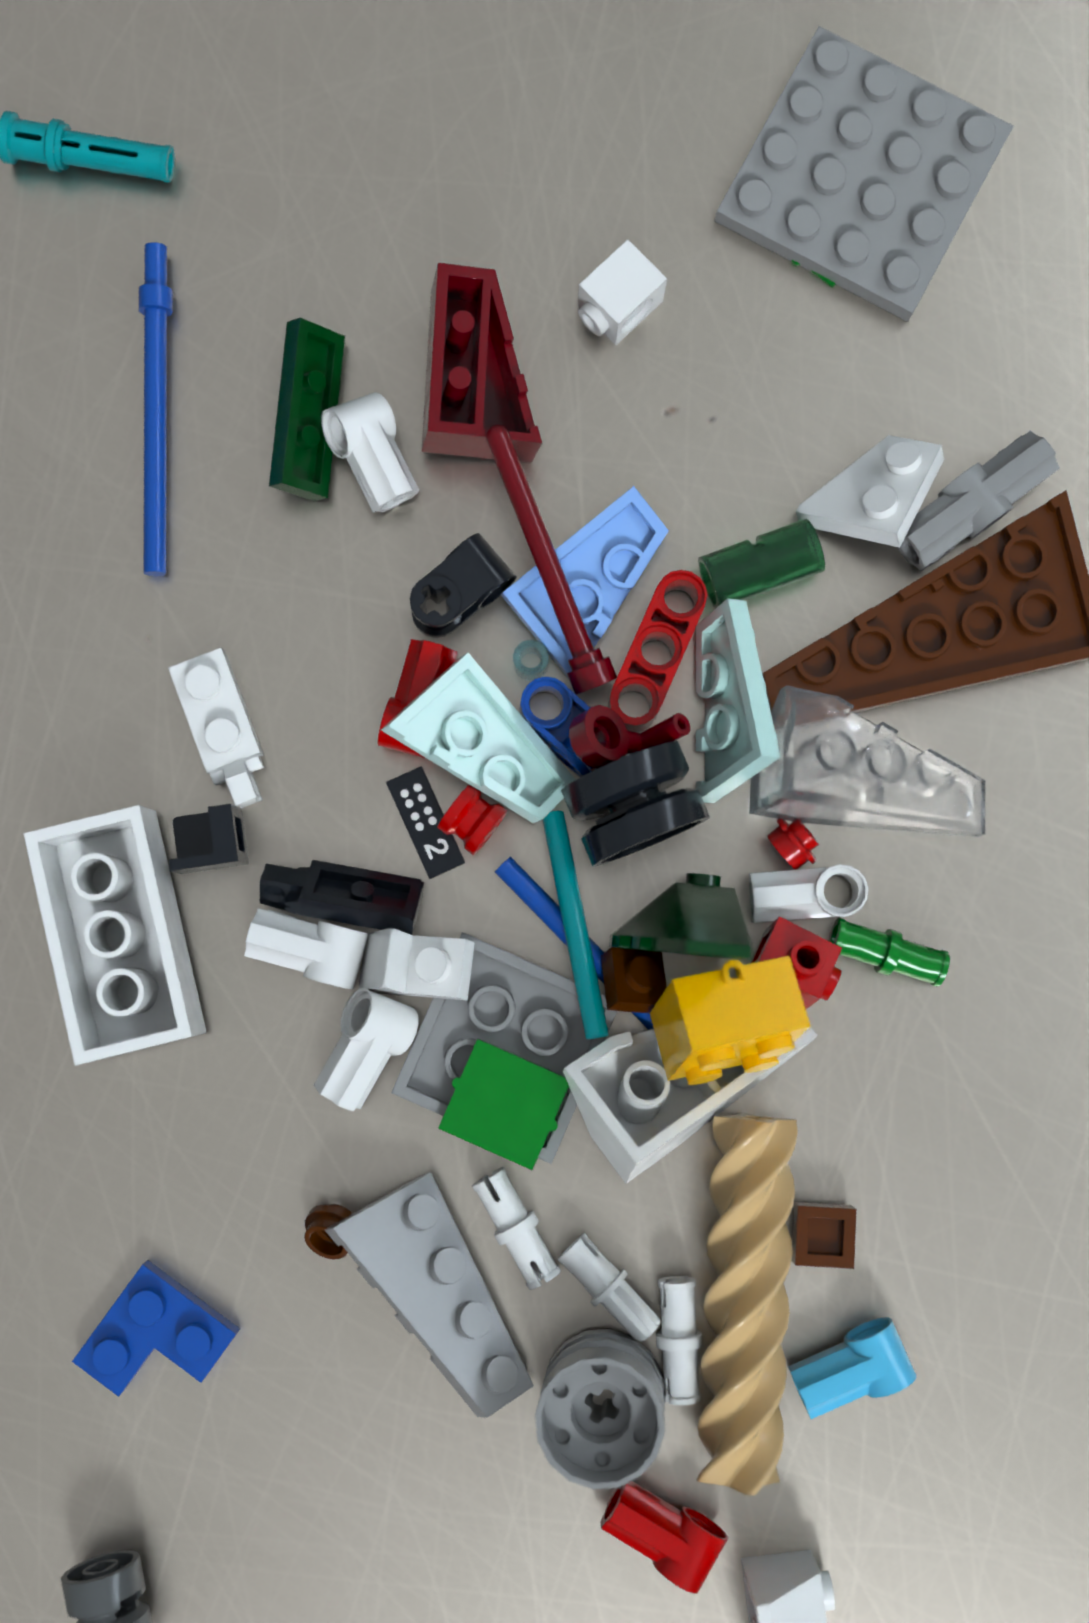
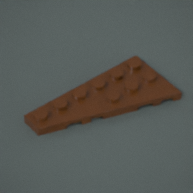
M1067 490L901 589L895 595L875 607H871L827 636L818 639L765 671L762 675L766 683V693L774 730L1089 660V575Z

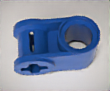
M545 676L533 680L522 693L520 714L545 744L550 747V750L573 773L578 777H582L592 772L591 769L593 767L585 764L573 751L569 737V728L572 720L577 715L591 708V706H588L563 682L556 678ZM541 692L552 693L560 701L561 713L554 719H539L532 713L529 705L534 695Z

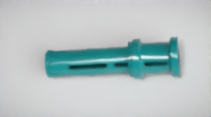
M5 111L0 118V158L3 163L15 165L18 160L47 164L49 170L55 172L67 170L71 165L108 171L115 174L162 180L166 183L172 181L175 168V153L171 145L163 146L118 137L72 131L70 125L65 124L63 120L52 119L49 124L20 119L17 113Z

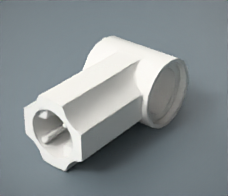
M374 392L323 411L321 425L326 442L337 457L347 459L373 513H382L395 508L413 498L419 492L415 480L394 440L396 435L394 414L387 400L381 394Z
M841 864L822 868L749 873V894L753 923L774 922L779 916L792 921L830 917L839 918L853 915L863 908L868 898L866 879L859 870L850 865ZM833 875L841 876L851 884L852 898L843 908H836L829 904L824 895V885Z
M257 909L247 934L244 956L304 972L303 977L341 988L353 989L368 933L319 920L318 924L272 910Z
M366 988L358 989L353 993L342 1013V1036L314 1083L319 1094L328 1098L339 1107L354 1111L355 1108L361 1109L390 1056L403 1054L413 1043L419 1024L416 1009Z

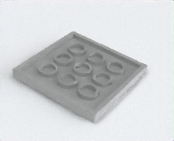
M819 26L716 212L715 222L790 261L798 262L799 266L835 282L836 285L908 322L1008 138L1013 125Z

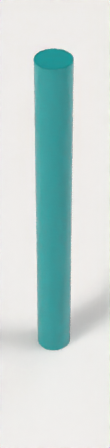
M551 811L542 821L585 1037L587 1040L597 1039L609 1035L564 812Z

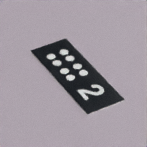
M422 766L387 781L386 784L429 879L464 864V858L453 834L446 835L437 828L444 814Z

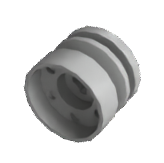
M612 1329L586 1330L565 1341L550 1359L535 1414L537 1440L549 1464L568 1481L591 1489L618 1488L642 1476L658 1456L665 1433L664 1385L662 1372L651 1351L628 1334ZM604 1388L613 1392L612 1399L606 1398L602 1405L593 1402V1396H599Z

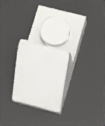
M393 928L368 933L363 952L359 989L366 988L381 994L468 1001L475 943L460 938L414 936Z

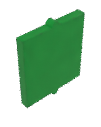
M478 1038L461 1077H455L452 1081L455 1091L438 1129L533 1170L549 1131H555L558 1127L555 1117L569 1087L568 1082L564 1076Z

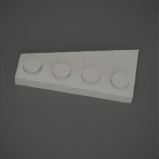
M431 1172L413 1179L325 1229L337 1246L342 1245L358 1264L357 1270L372 1288H377L397 1312L395 1317L408 1333H414L431 1354L430 1360L477 1417L488 1418L534 1386Z

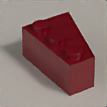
M446 263L437 264L431 289L421 452L494 459L486 440V433L490 427L501 425L507 429L520 462L532 463L542 445L538 426H535L526 395L528 388L524 374H521L512 344L514 337L495 269Z

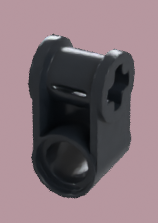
M476 533L459 544L441 564L419 580L412 588L410 606L413 622L417 629L426 636L433 638L445 637L453 633L454 630L477 611L499 598L501 593L513 584L517 576L481 534ZM432 599L435 603L439 604L446 600V614L441 616L435 610L426 614V601Z

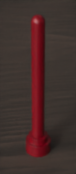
M494 425L488 429L486 440L573 657L568 660L572 671L568 672L567 676L574 693L580 694L616 679L617 675L610 657L603 658L600 648H593L510 435L505 427Z

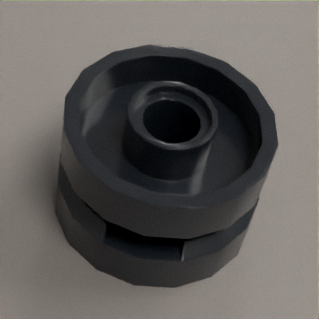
M678 741L667 742L622 756L619 760L596 768L594 771L569 783L561 790L573 819L586 821L604 816L596 820L597 825L589 828L581 838L593 867L646 849L710 819L698 789L684 788L670 793L664 791L683 780L689 771V766Z

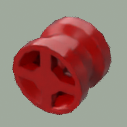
M468 785L449 807L437 828L446 835H457L463 840L464 849L475 856L500 825L508 810L500 804L490 805L482 799L481 791Z

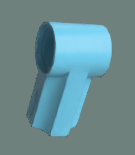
M889 1317L873 1319L862 1323L847 1332L844 1336V1342L788 1366L797 1391L811 1419L865 1395L871 1398L892 1395L907 1388L917 1378L894 1322Z

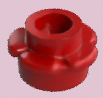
M782 818L776 820L779 826L769 833L767 837L780 855L794 870L801 868L808 861L814 864L817 859L812 850L819 845V842L798 818L790 824Z

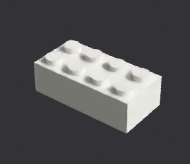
M136 805L23 833L74 1065L207 1033L156 811Z

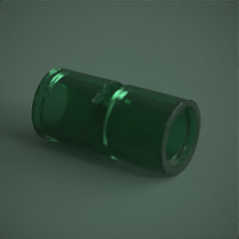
M805 518L756 536V544L752 545L749 540H744L698 557V566L709 600L716 609L727 598L745 601L822 573L825 570V559L818 535L811 522Z

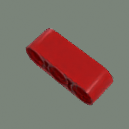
M672 571L659 582L613 685L608 707L619 715L627 731L642 732L650 727L656 719L704 610L707 600L706 586L701 578L691 571ZM673 590L684 591L692 598L694 608L686 613L674 612L666 605L664 596ZM649 641H662L671 650L672 659L663 665L651 664L642 655L641 647ZM629 691L640 692L647 698L650 709L642 717H630L622 712L618 699Z

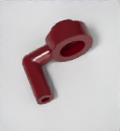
M596 705L577 715L572 720L569 728V737L575 754L588 766L600 768L619 760L620 757L626 754L642 751L667 742H674L689 734L691 727L686 716L677 713L642 733L627 731L624 722L615 711L603 705Z

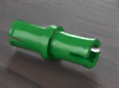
M840 917L834 922L828 939L829 942L842 948L841 956L873 965L876 973L888 976L895 972L930 983L935 987H939L943 983L950 965L948 951L937 950L905 940L901 932L893 929H887L883 933L848 922Z

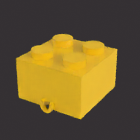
M790 956L746 965L738 960H729L723 965L721 970L672 979L650 1012L667 1080L686 1077L688 1085H697L716 1080L723 1076L722 1069L743 1065L745 1073L772 1068L779 1064L778 1057L795 1049L794 1042L811 1027ZM729 968H736V977L729 976Z

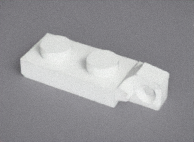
M219 648L168 667L206 773L210 774L214 785L217 786L226 782L235 806H240V808L262 801L252 772L264 768L261 756H264L226 652Z

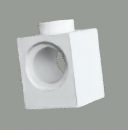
M627 239L579 284L578 314L591 332L597 336H601L604 333L617 345L663 302L667 278Z

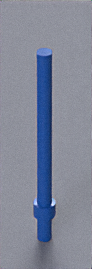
M150 242L144 246V285L139 287V312L144 315L143 574L148 576H165L167 527V317L173 314V290L167 286V246L162 243Z

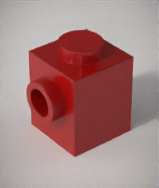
M779 916L764 931L750 964L790 956L805 1009H808L820 998L827 1001L835 990L842 971L834 966L842 948Z

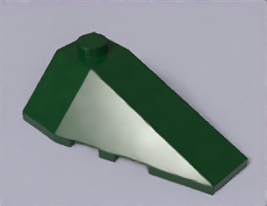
M686 873V883L676 882L668 887L612 933L609 941V947L729 959H751L752 944L735 888L720 887L721 876Z

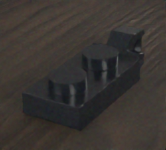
M312 860L310 867H299L297 869L266 863L260 878L259 901L260 904L288 911L295 915L298 913V915L379 930L393 928L412 935L423 897L424 882L421 881L422 879Z

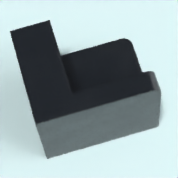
M233 804L210 806L206 813L179 816L173 819L177 858L168 860L170 872L186 874L249 864L241 808Z

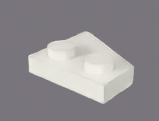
M888 435L799 505L796 514L800 526L900 548L944 461L942 445Z

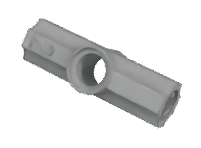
M1031 430L1025 435H1021L984 465L980 463L973 465L938 493L939 498L917 513L900 548L897 547V549L909 564H913L920 571L931 566L968 536L973 539L1012 510L1014 502L1053 475L1060 468L1055 458L1056 452L1044 437L1035 435Z

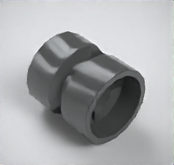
M115 1551L90 1558L73 1566L61 1577L66 1611L69 1617L78 1619L76 1623H152L148 1603L138 1600L146 1590L140 1555L137 1551Z

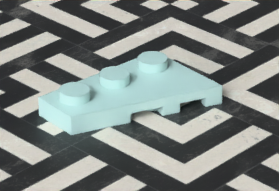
M469 653L456 660L381 729L384 733L531 823L543 820L564 799L561 790L576 780Z

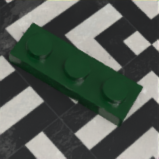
M301 317L287 322L269 487L317 501L328 498L333 452L324 437L321 416L324 410L338 405L345 336Z

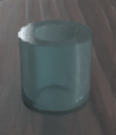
M526 640L515 648L513 663L518 676L524 680L533 681L543 677L547 672L549 665L548 651L539 641ZM533 653L539 656L541 659L540 664L534 668L525 667L521 660L526 654Z

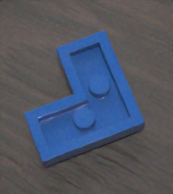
M147 1260L136 1272L72 1362L118 1397L125 1391L154 1349L202 1383L237 1335L240 1328L151 1261Z

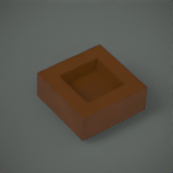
M611 947L601 955L607 1010L650 1013L667 988L662 952Z
M794 1202L792 1262L796 1266L854 1269L857 1209L852 1205Z

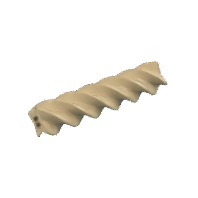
M738 1113L737 1115H716L712 1125L713 1137L723 1157L711 1175L709 1188L713 1203L721 1217L712 1227L708 1235L706 1247L709 1260L719 1277L706 1293L703 1307L705 1317L717 1337L704 1352L700 1368L702 1377L715 1398L703 1410L698 1421L699 1438L712 1457V1460L702 1469L696 1481L727 1486L745 1495H756L763 1485L780 1482L776 1466L782 1453L784 1426L779 1403L785 1390L787 1378L786 1359L781 1343L788 1328L790 1315L789 1299L784 1281L792 1260V1241L786 1221L793 1208L795 1197L794 1178L788 1161L796 1147L798 1128L796 1119Z

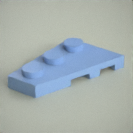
M634 486L555 549L593 648L599 639L602 638L617 610L638 581L669 531ZM534 566L502 592L501 596L568 678L567 673L572 671L568 660L573 657L537 566Z

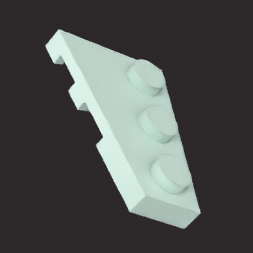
M727 598L696 626V693L700 697L705 698L704 728L696 730V751L705 752V781L696 782V789L699 790L704 803L717 802L781 758L747 602Z

